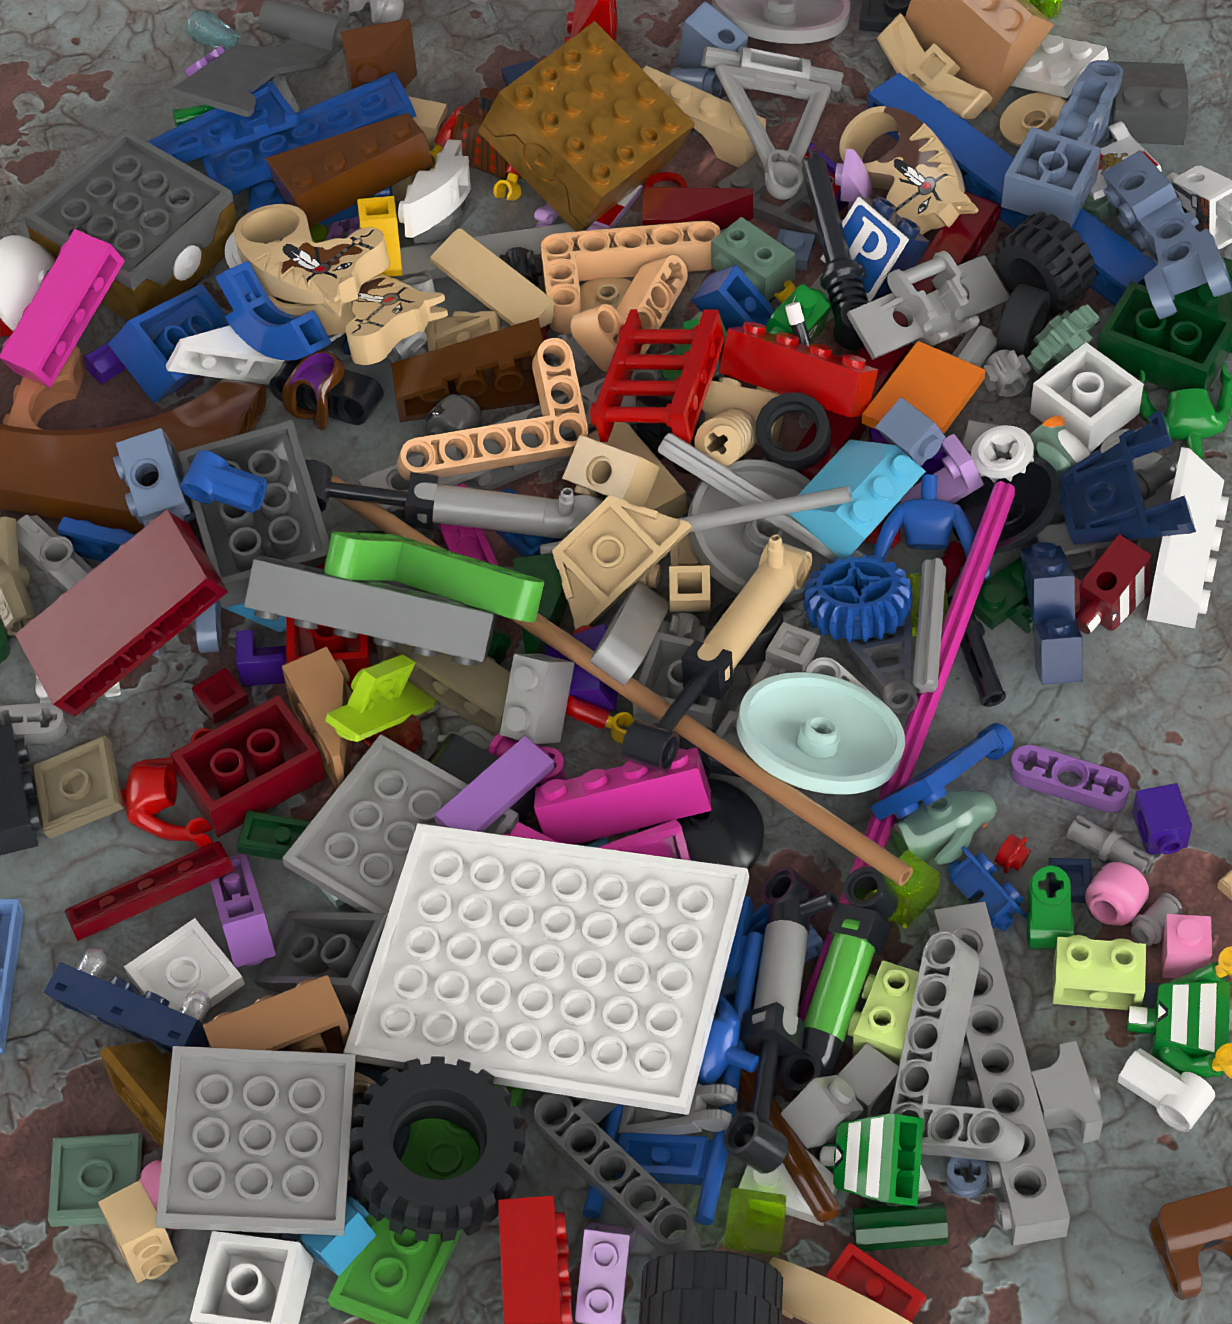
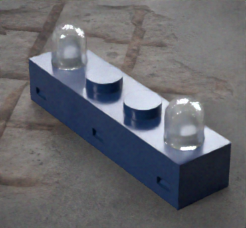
M100 948L86 950L76 968L59 962L43 992L65 1008L145 1042L151 1041L155 1046L166 1051L168 1050L171 1053L173 1046L209 1048L202 1023L211 1005L207 993L201 990L191 991L185 997L179 1011L168 1007L170 1001L156 993L146 991L144 997L134 993L136 987L120 978L113 976L110 982L102 980L100 977L107 966L108 958L106 953Z

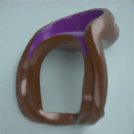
M317 351L303 358L287 379L282 391V400L286 411L300 419H315L314 425L321 431L327 428L329 416L327 392L342 380L345 372L342 361L330 351ZM307 384L315 391L317 397L316 413L297 409L296 391L299 385Z

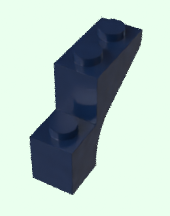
M1041 542L1032 545V548H1021V565L1033 624L1035 669L1041 684L1083 682L1082 635L1075 622V575L1061 545L1056 546L1052 543Z

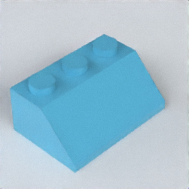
M849 440L798 495L849 486L852 502L789 514L841 560H845L855 552L926 471L896 445Z

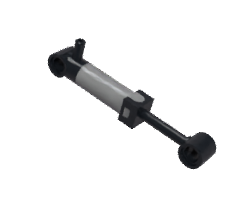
M781 867L775 870L767 878L762 889V898L769 907L753 1010L743 1013L739 1040L760 1054L752 1112H745L737 1116L730 1123L724 1137V1145L727 1151L761 1174H768L779 1167L788 1151L786 1136L772 1127L769 1115L778 1057L802 1050L805 1022L797 1017L810 920L816 914L835 908L837 905V897L833 892L827 891L821 894L819 889L790 867Z

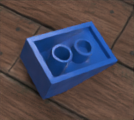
M200 284L129 320L108 345L151 401L156 403L200 376L167 371L166 364L179 340L229 326V323L224 317L226 314L203 284Z

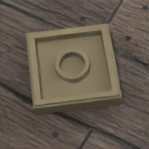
M106 735L32 765L42 829L49 839L124 809L112 741Z

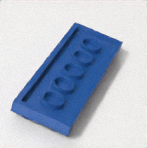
M394 71L297 112L296 115L300 122L298 126L201 157L208 177L231 190L232 196H235L247 187L273 179L265 159L267 157L405 113H409L413 118L416 117V113Z

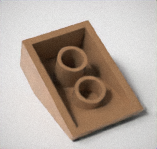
M325 647L283 665L282 670L292 712L319 749L324 771L336 791L351 772L352 741L339 736L335 728L325 722L324 719L328 712L347 705L352 692L347 685L350 677L346 666L341 659L334 660L328 648Z

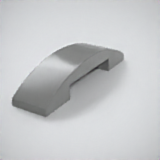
M783 622L766 649L765 662L748 690L768 677L784 673L806 672L807 665L812 661L819 645L820 636ZM740 702L734 712L728 711L715 734L749 756L737 735L736 721L741 705Z

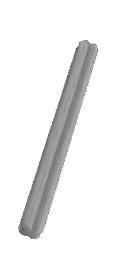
M668 433L659 445L658 452L743 506L777 500L772 495L672 433ZM790 514L764 518L829 560L833 561L834 558L840 559ZM856 549L851 556L853 558H862L865 554Z

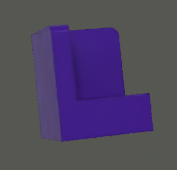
M253 630L236 631V664L242 687L285 683L282 666L286 664V646L257 648Z

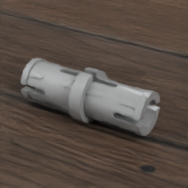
M1078 815L1076 821L1072 822L1066 835L1067 839L1097 854V859L1105 864L1108 861L1126 863L1139 870L1143 876L1144 873L1148 872L1154 860L1153 855L1121 839L1122 834L1102 829L1081 815Z

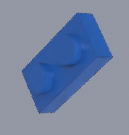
M63 517L57 528L59 536L69 539L73 544L74 551L79 556L101 562L116 552L123 543L135 536L123 529H110L95 525L87 520L78 521Z

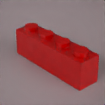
M744 322V325L741 327L728 328L718 373L779 394L803 393L817 400L824 409L849 418L862 415L869 406L878 369L865 365L866 360L864 358L847 354L840 357L831 354L832 348L821 344L811 343L809 346L798 343L799 337L781 332L774 335L766 332V326L755 322Z

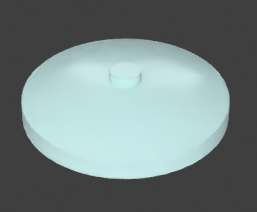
M784 673L758 682L744 695L736 721L737 735L740 743L756 764L786 783L805 790L825 794H855L881 786L897 771L905 748V735L901 723L883 701L851 682L817 673Z

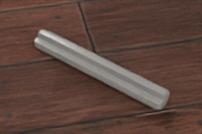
M940 558L926 559L922 564L913 685L917 687V692L921 694L926 692L933 693L938 687L946 567Z

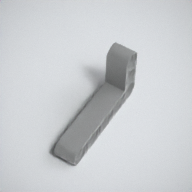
M947 931L938 932L927 941L923 951L890 1114L923 1118L921 1154L1008 1162L1015 1159L1023 1149L1025 1136L1022 1129L995 1110L951 1105L979 969V956L972 947L953 933ZM929 1080L926 1087L922 1090L924 1084ZM959 1127L957 1134L952 1137L956 1128ZM1000 1130L998 1137L992 1141L994 1134Z

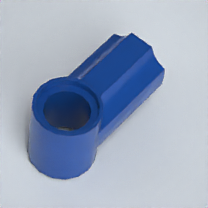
M199 450L196 453L180 484L182 492L195 501L210 504L213 500L250 513L259 510L264 501L267 488L265 478L233 468L222 457L206 450Z

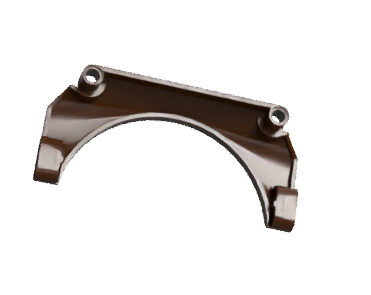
M224 379L204 394L171 411L151 418L105 428L40 430L0 424V509L61 520L63 517L78 521L87 520L98 526L139 533L145 527L143 523L139 524L137 517H133L128 508L125 494L131 491L126 485L125 480L120 479L113 457L119 455L115 443L162 428L175 445L178 455V452L251 432L264 412L266 387L260 384ZM158 478L151 480L148 486L155 484Z

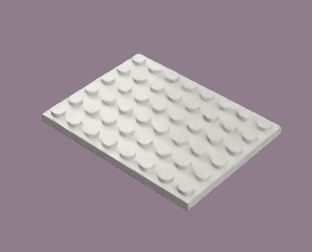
M418 823L343 1053L356 1054V1062L404 1069L406 1061L416 1058L420 1059V1063L423 1065L430 1064L431 1056H445V1064L456 1065L457 1060L461 1059L470 1062V1070L477 1074L481 1069L486 1070L494 1076L493 1084L689 1115L750 877L748 869Z

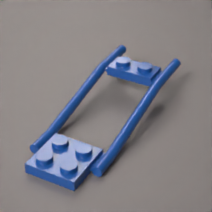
M749 896L744 897L724 977L738 976L733 1009L741 1020L740 1031L743 1013L751 1010L756 974L764 936L758 932L748 933L753 911V904ZM738 1039L737 1048L745 1050L746 1044ZM729 1064L723 1073L722 1083L736 1088L737 1093L739 1092L742 1069ZM737 1101L731 1105L718 1106V1109L732 1114L734 1120ZM617 1105L605 1116L603 1131L658 1183L702 1185L695 1221L702 1225H711L714 1220L729 1153L724 1145L726 1130L714 1132L713 1140H708L707 1136L621 1132L620 1136L618 1130L623 1105ZM616 1173L611 1177H615V1179L618 1180L624 1175V1173ZM590 1185L583 1208V1215L591 1219H597L601 1215L604 1198Z

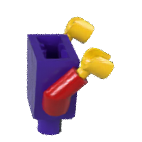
M606 624L597 627L582 625L570 633V635L595 651L608 627ZM546 646L545 655L571 661L551 646ZM574 663L565 712L566 716L601 730L605 726L611 728L610 734L612 739L620 744H623L627 730H622L619 726L629 728L635 721L628 712H620L615 716L609 715L610 711L616 710L618 692Z

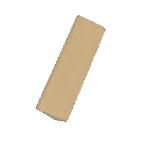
M462 228L455 230L430 256L431 263L489 309L495 311L509 325L513 326L539 318L540 328L553 322L554 301L552 298Z

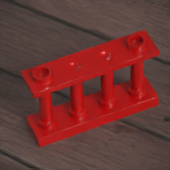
M630 309L625 325L620 326L619 341L597 402H593L590 409L591 424L596 426L600 442H608L615 422L666 423L667 427L672 428L674 435L688 444L691 443L725 341L718 310H703L699 324L695 325L693 329H642L638 309ZM643 344L691 345L690 351H686L684 355L640 354ZM633 370H683L681 377H677L675 381L630 380ZM624 396H674L672 403H668L666 407H621Z

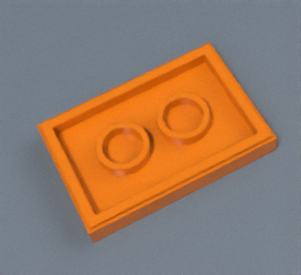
M917 341L863 412L862 424L877 430L875 426L902 397L935 422L941 432L945 434L985 379L986 370Z

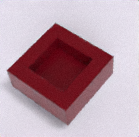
M226 668L191 688L194 698L214 723L249 704L247 694Z

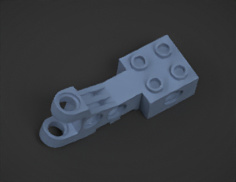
M1096 60L1089 63L1073 86L1068 102L1064 103L1060 110L1055 126L1051 127L1049 132L1034 127L1030 128L1005 174L1001 207L1029 216L1032 214L1037 215L1039 212H1045L1048 216L1053 214L1059 220L1066 221L1072 228L1097 180L1101 148L1096 147V144L1104 145L1109 138L1110 131L1108 126L1112 125L1113 120L1110 114L1112 102L1120 89L1124 72L1121 66L1106 60Z
M1141 150L1102 173L1108 186L1103 189V192L1114 209L1117 207L1120 212L1116 216L1120 228L1125 235L1131 233V237L1140 252L1143 253L1147 250L1158 261V265L1144 276L1151 302L1160 320L1177 312L1173 303L1174 295L1207 282L1214 297H1219L1232 291L1227 267L1223 257L1220 255L1214 236L1207 228L1199 232L1194 227L1199 224L1195 215L1191 211L1186 214L1184 213L1181 200L1177 197L1171 182Z
M162 428L115 443L119 455L113 457L114 464L120 479H124L126 485L130 488L131 492L126 493L125 498L131 515L137 517L139 524L143 523L144 527H146L153 518L162 514L166 509L188 524L197 521L191 498L180 489L184 473L175 445ZM158 478L155 484L148 486L151 480ZM196 536V538L198 539L200 545L202 546L203 550L205 551V547H204L203 542H200L199 537ZM220 599L196 618L197 645L200 653L221 652L222 616ZM158 649L151 656L161 655L162 652Z

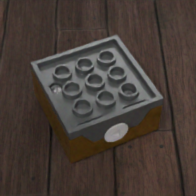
M127 129L122 130L23 215L30 239L43 246L55 259L58 258L62 245L68 241L74 229L113 246L125 262L102 299L101 304L128 321L186 292L225 257L226 242L234 232L238 222L231 190Z

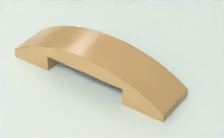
M772 1257L769 1262L783 1277L782 1315L790 1319L795 1317L807 1324H913L871 1299L811 1270L776 1257Z

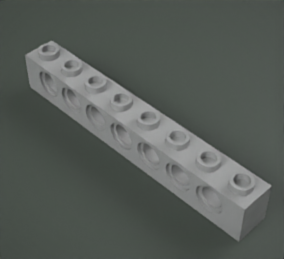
M984 901L935 909L933 927H927V940L938 932H951L972 947L979 956V969L975 989L981 991L982 994L973 995L959 1063L960 1068L967 1067L970 1080L966 1081L970 1107L992 1109L997 1112L999 1111L995 1109L996 1106L1007 1105L1011 1107L1014 1112L999 1113L1017 1124L1025 1136L1024 1153L1019 1154L1015 1159L1008 1162H986L991 1189L998 1188L1001 1202L997 1203V1215L1001 1230H1009L1013 1246L1067 1237L1070 1214L986 903ZM978 1027H987L991 1029L993 1032L989 1034H982L977 1032L975 1029ZM998 1066L1003 1072L991 1073L985 1067ZM1000 1130L994 1134L992 1141L998 1137ZM1028 1186L1034 1189L1036 1194L1030 1196L1022 1195L1016 1188Z

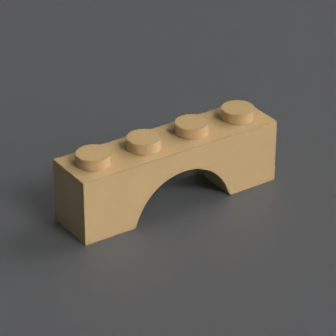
M647 65L644 67L643 71L695 123L693 128L701 133L709 142L716 158L739 168L758 154L731 103ZM758 116L766 131V119Z

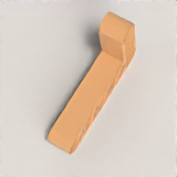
M694 221L548 235L541 242L544 291L554 301L553 322L550 323V328L562 334L572 333V317L581 312L579 281H590L607 277H635L644 264L671 255L680 257L685 263L688 272L713 269L711 241L720 234L719 226L710 221Z
M559 338L547 339L539 346L532 361V369L543 417L408 440L403 445L397 459L399 474L409 481L411 472L435 475L438 478L572 455L579 435L587 437L588 424L573 355L569 345ZM547 353L556 355L560 359L561 365L558 367L547 365L543 355ZM554 390L563 391L568 396L569 403L559 404L555 402L551 392ZM559 428H571L576 433L577 440H564L560 436ZM525 433L535 435L539 440V447H527L522 442L521 435ZM486 440L498 442L502 452L499 454L488 453L484 449L483 442ZM449 446L458 447L463 452L464 459L460 461L449 459L445 454V448ZM410 453H419L425 458L426 465L423 467L411 466L406 456Z

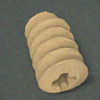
M737 408L726 409L708 419L699 427L694 438L695 448L725 467L729 466L755 446L757 441L755 420L746 411Z

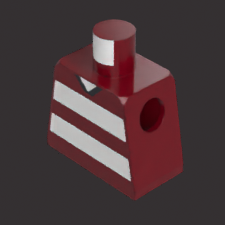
M1120 534L1110 544L1079 586L1080 609L1075 613V622L1081 632L1090 634L1098 624H1101L1108 630H1115L1152 592V555Z

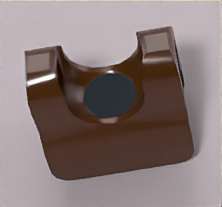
M1232 1186L1167 1203L1161 1207L1158 1216L1153 1218L1149 1225V1234L1163 1264L1170 1287L1175 1296L1180 1300L1196 1297L1201 1291L1202 1277L1198 1265L1200 1252L1215 1249L1225 1253L1232 1260Z

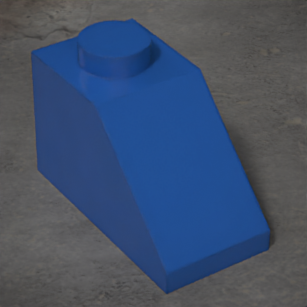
M737 265L708 275L691 299L701 312L708 309L718 310L726 331H728V328L741 327L744 325V322H755L766 326L769 318L776 311Z

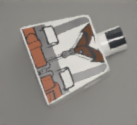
M1195 166L1181 175L1177 173L1169 174L1166 178L1171 182L1177 197L1181 200L1184 213L1186 214L1191 211L1199 222L1194 227L1199 232L1207 228L1214 236L1218 250L1232 243V180L1203 166Z

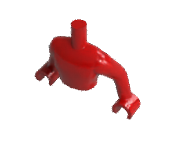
M208 728L198 729L193 733L190 741L192 742L211 732V730ZM172 757L145 759L134 763L130 768L125 789H121L126 817L130 824L164 840L193 842L198 849L212 844V840L204 833L212 831L213 827L203 817L192 819L187 826H179L154 816L161 810L172 807L176 803L177 778Z

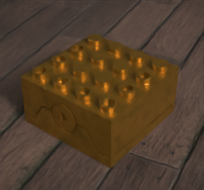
M594 21L501 90L478 132L575 232L584 231L637 187L646 182L650 176L656 174L670 163L695 123Z

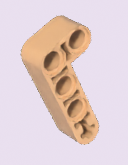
M671 255L644 264L639 269L616 309L611 305L604 304L577 313L572 317V336L601 370L607 372L619 341L620 326L625 325L630 309H638L642 329H660L686 284L688 271L685 263L680 257ZM643 344L640 354H645L651 344Z

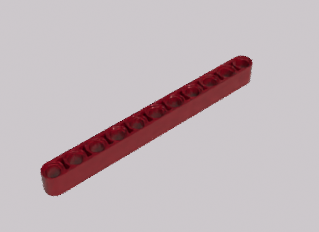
M966 191L964 194L970 198L979 211L975 214H960L949 228L947 226L941 227L917 265L933 259V256L941 251L948 252L957 266L975 259L996 227L1001 213V204ZM937 274L912 285L917 292L923 290L926 295L932 293L936 288L931 280ZM893 311L895 322L902 327H908L906 316L901 312ZM910 343L873 360L865 346H863L857 356L866 360L865 365L878 369L871 402L915 344ZM825 409L831 426V444L828 451L816 465L797 472L811 481L823 469V464L829 457L833 458L849 440L859 441L868 427L862 424V415L849 418ZM815 422L795 452L807 448L816 437Z

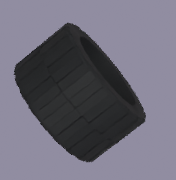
M685 1250L667 1253L649 1261L642 1270L639 1324H781L783 1277L771 1264L752 1256L734 1252Z

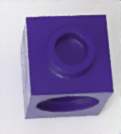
M1174 783L1137 790L1132 815L1145 852L1148 854H1173L1182 848H1187L1192 823L1178 784Z

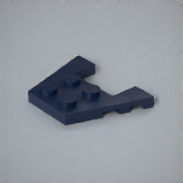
M1162 410L1148 417L1150 422L1136 432L1130 428L1119 436L1120 442L1101 454L1097 450L1059 475L1062 482L1061 504L1068 534L1074 545L1114 541L1119 534L1129 540L1196 532L1190 506L1185 495L1146 509L1133 460L1173 445Z

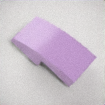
M846 149L844 164L837 163L835 173V185L841 186V201L849 202L848 212L857 197L873 199L869 174L854 149Z

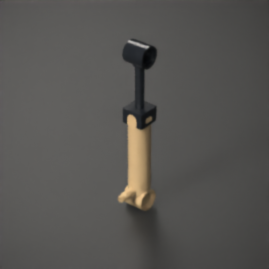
M772 535L769 538V543L761 555L759 568L704 641L694 640L681 657L682 691L658 723L650 724L638 719L628 728L622 744V756L625 760L661 773H665L671 768L672 762L677 756L680 741L679 734L673 732L674 728L700 694L721 700L733 683V670L792 589L800 590L805 585L812 567V554L809 551L782 543V538L778 535Z

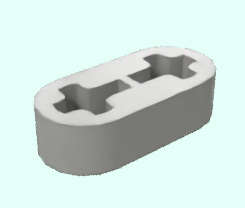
M52 703L0 706V726H4L9 721L13 722L11 724L17 739L25 738L27 745L55 743L66 733L67 724L63 711L52 705ZM46 719H53V721L49 722V727H41L45 725Z

